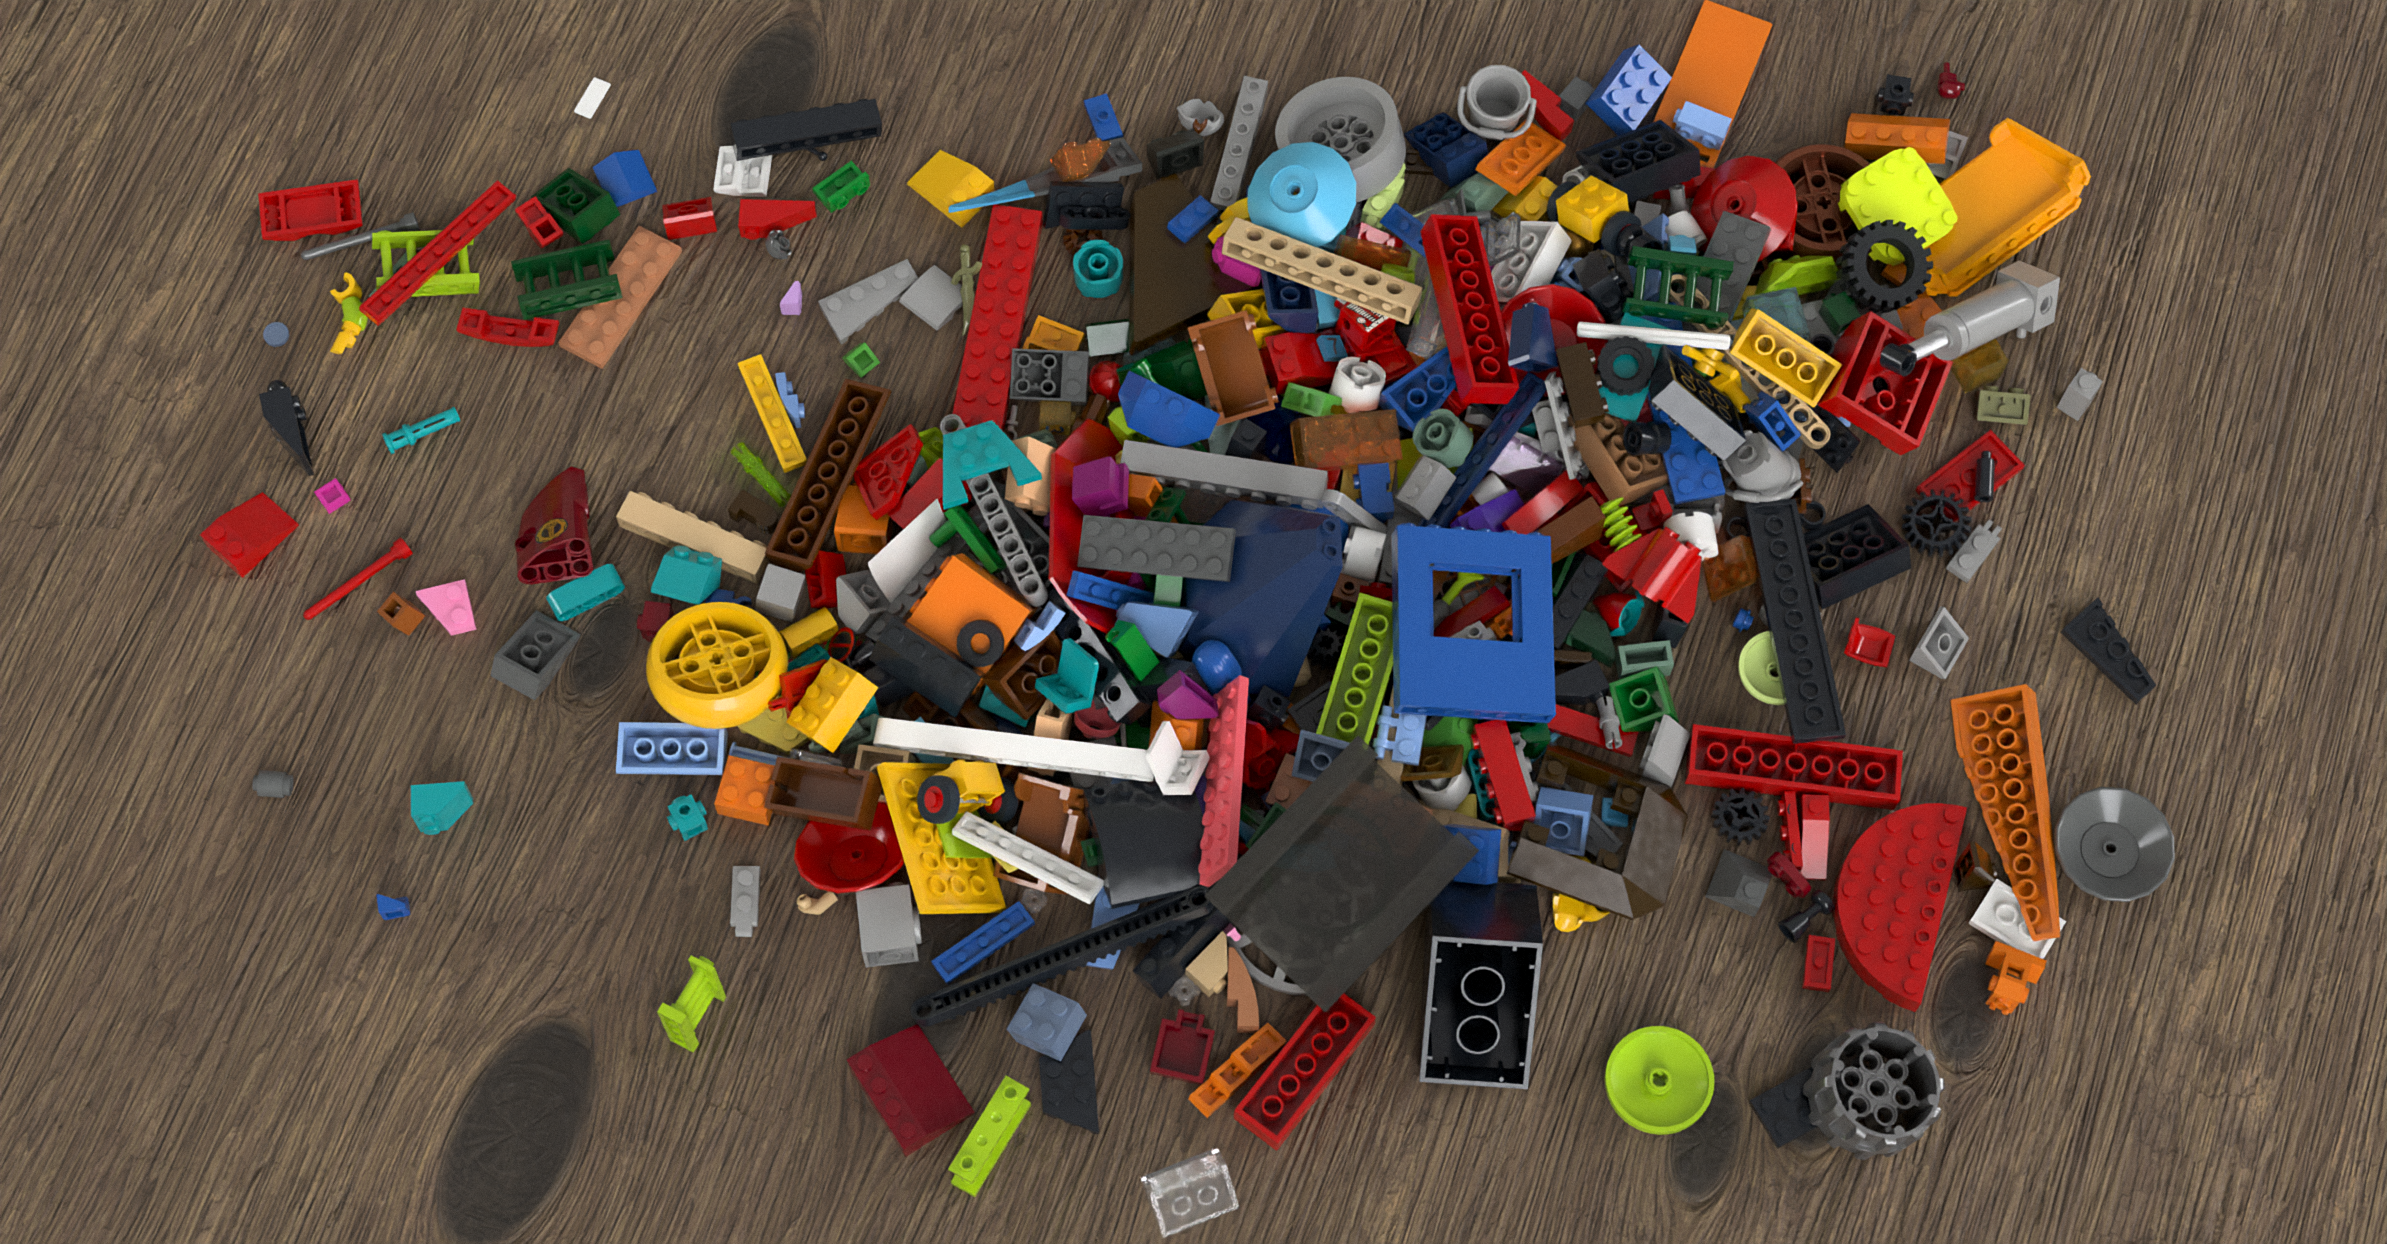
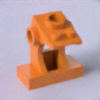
M1995 941L1985 963L1999 970L1998 976L1993 975L1987 990H1990L1991 993L1986 1004L1990 1005L1989 1008L1991 1010L1998 1008L2002 1010V1014L2008 1015L2014 1011L2019 1003L2024 1004L2029 993V989L2026 988L2027 981L2034 984L2037 983L2045 969L2047 960ZM2006 973L2019 977V979L2009 976Z

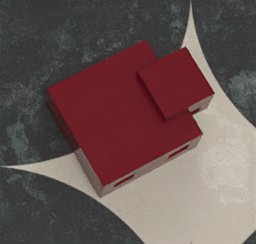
M1178 1009L1176 1022L1162 1018L1150 1074L1197 1085L1204 1083L1215 1036V1030L1203 1028L1205 1015H1197Z

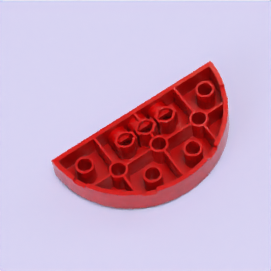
M1928 803L1914 805L1897 810L1875 822L1859 837L1851 848L1839 870L1834 886L1832 902L1835 910L1832 914L1836 927V936L1847 961L1856 974L1869 987L1871 985L1876 991L1881 993L1883 998L1913 1012L1922 1003L1967 807L1954 804Z

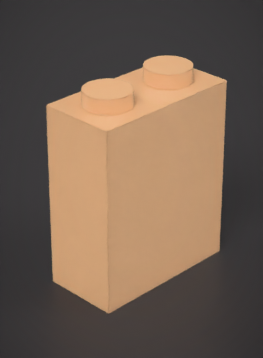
M1029 436L1012 440L1018 449L1042 473V479L1017 486L1009 466L1007 470L1005 499L1015 503L1016 507L1032 510V513L1035 515L1045 516L1050 512L1051 454L1056 448Z
M1046 699L1037 715L1034 736L1069 740L1074 712L1065 714L1049 699ZM1028 767V770L1038 772L1041 775L1053 776L1056 771Z

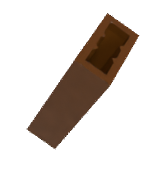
M1593 497L1586 499L1537 531L1542 536H1551V564L1601 538L1606 516Z

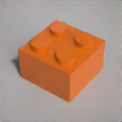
M729 755L714 803L717 814L769 826L772 811L764 808L769 786L771 784L780 788V784L772 780L775 765Z

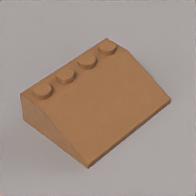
M1605 413L1604 422L1574 428L1576 433L1574 446L1577 451H1580L1583 461L1609 501L1623 497L1624 500L1619 504L1621 506L1633 502L1668 483L1661 454L1632 456L1625 450L1623 445L1625 426L1620 418ZM1570 414V416L1567 417L1569 427H1574L1572 416Z

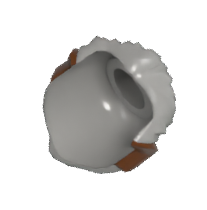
M1192 99L1177 107L1180 123L1188 130L1194 129L1200 136H1209L1215 133L1224 123L1223 113L1210 100L1203 103L1201 99Z

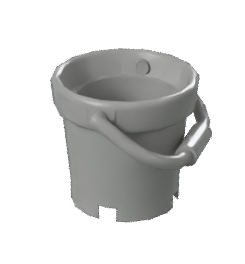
M1490 65L1479 69L1471 77L1467 87H1460L1457 114L1461 123L1469 131L1484 141L1488 138L1494 139V143H1499L1504 139L1515 138L1524 134L1533 121L1537 100L1531 98L1530 86L1526 78L1519 71L1506 65ZM1465 93L1467 104L1470 108V123L1466 120L1463 112ZM1530 104L1525 124L1519 130L1514 131L1517 128L1520 117L1525 113Z
M1745 430L1746 441L1725 461L1722 460L1723 466L1730 474L1723 482L1725 493L1735 500L1744 501L1745 503L1790 499L1795 491L1803 485V482L1800 480L1801 470L1799 463L1788 451L1784 450L1782 452L1763 433H1753L1751 430ZM1733 480L1737 485V490L1735 491L1728 488Z

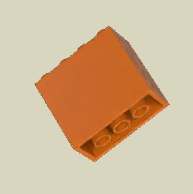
M965 554L948 556L939 568L942 573L936 579H931L925 588L926 596L914 603L910 609L912 616L906 621L958 656L960 655L957 649V637L966 624L975 620H988L994 623L1002 632L1004 650L1000 658L993 664L985 667H976L986 674L1007 653L1026 619H1031L1038 607L1029 605L1023 596L990 574ZM983 633L975 634L971 639V647L977 653H986L990 648V639ZM981 679L972 695L981 690L985 684L983 679Z

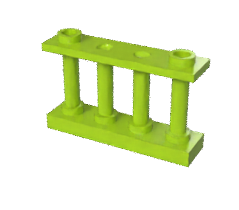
M384 230L372 233V249H381L383 276L376 277V291L393 276L391 249L406 248L408 262L417 254L416 248L425 247L442 230L408 232ZM474 239L458 252L459 274H445L443 266L411 297L479 294V273L470 272L467 250L468 245L474 244Z
M691 955L688 959L693 970L691 978L676 1003H672L669 1006L662 1002L657 1013L670 1041L694 1053L699 1044L695 1036V1028L713 998L715 997L724 1002L726 995L716 969L713 967L714 963L703 956H700L698 959Z
M1005 1076L948 1168L949 1171L955 1174L951 1180L952 1185L973 1197L977 1195L1031 1106V1102L1025 1099L1030 1090L1029 1088Z

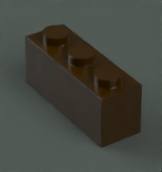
M1586 342L1556 349L1557 363L1574 428L1604 422L1605 413L1609 412L1606 398L1600 397L1599 389L1602 388L1599 373L1594 374L1592 365L1596 364L1593 349L1588 350Z

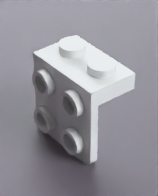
M1170 721L1162 722L1150 747L1146 751V761L1150 765L1163 795H1192L1210 759L1207 750H1183Z

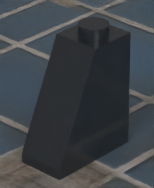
M1245 418L1231 437L1225 455L1262 461L1265 457L1267 431Z

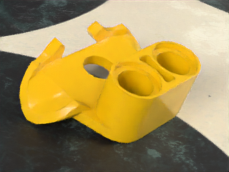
M1567 854L1572 857L1591 863L1587 858L1583 856ZM1553 893L1552 895L1554 924L1561 932L1576 930L1583 922L1598 921L1610 913L1605 910L1599 911L1594 906L1559 893Z

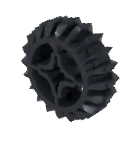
M1934 489L1930 490V497H1927L1925 492H1921V501L1913 497L1912 504L1914 506L1906 505L1905 510L1909 514L1902 515V520L1907 522L1902 524V530L1909 531L1904 535L1905 540L1913 539L1910 547L1914 548L1919 544L1918 553L1922 554L1927 549L1928 557L1933 556V551H1938L1939 558L1943 557V550L1952 555V546L1960 550L1962 548L1960 541L1967 542L1968 536L1965 533L1971 532L1972 528L1967 525L1972 522V517L1964 516L1969 512V508H1960L1963 500L1958 499L1954 502L1955 493H1951L1948 498L1945 497L1944 489L1940 491V496L1935 495ZM1936 505L1935 510L1931 514L1918 516L1923 509ZM1944 507L1955 514L1958 523L1953 522V519H1949L1944 515ZM1940 513V524L1934 534L1933 523L1937 519V514ZM1915 524H1919L1922 528L1929 531V540L1918 532ZM1951 530L1956 531L1950 538L1937 541L1941 533H1951Z

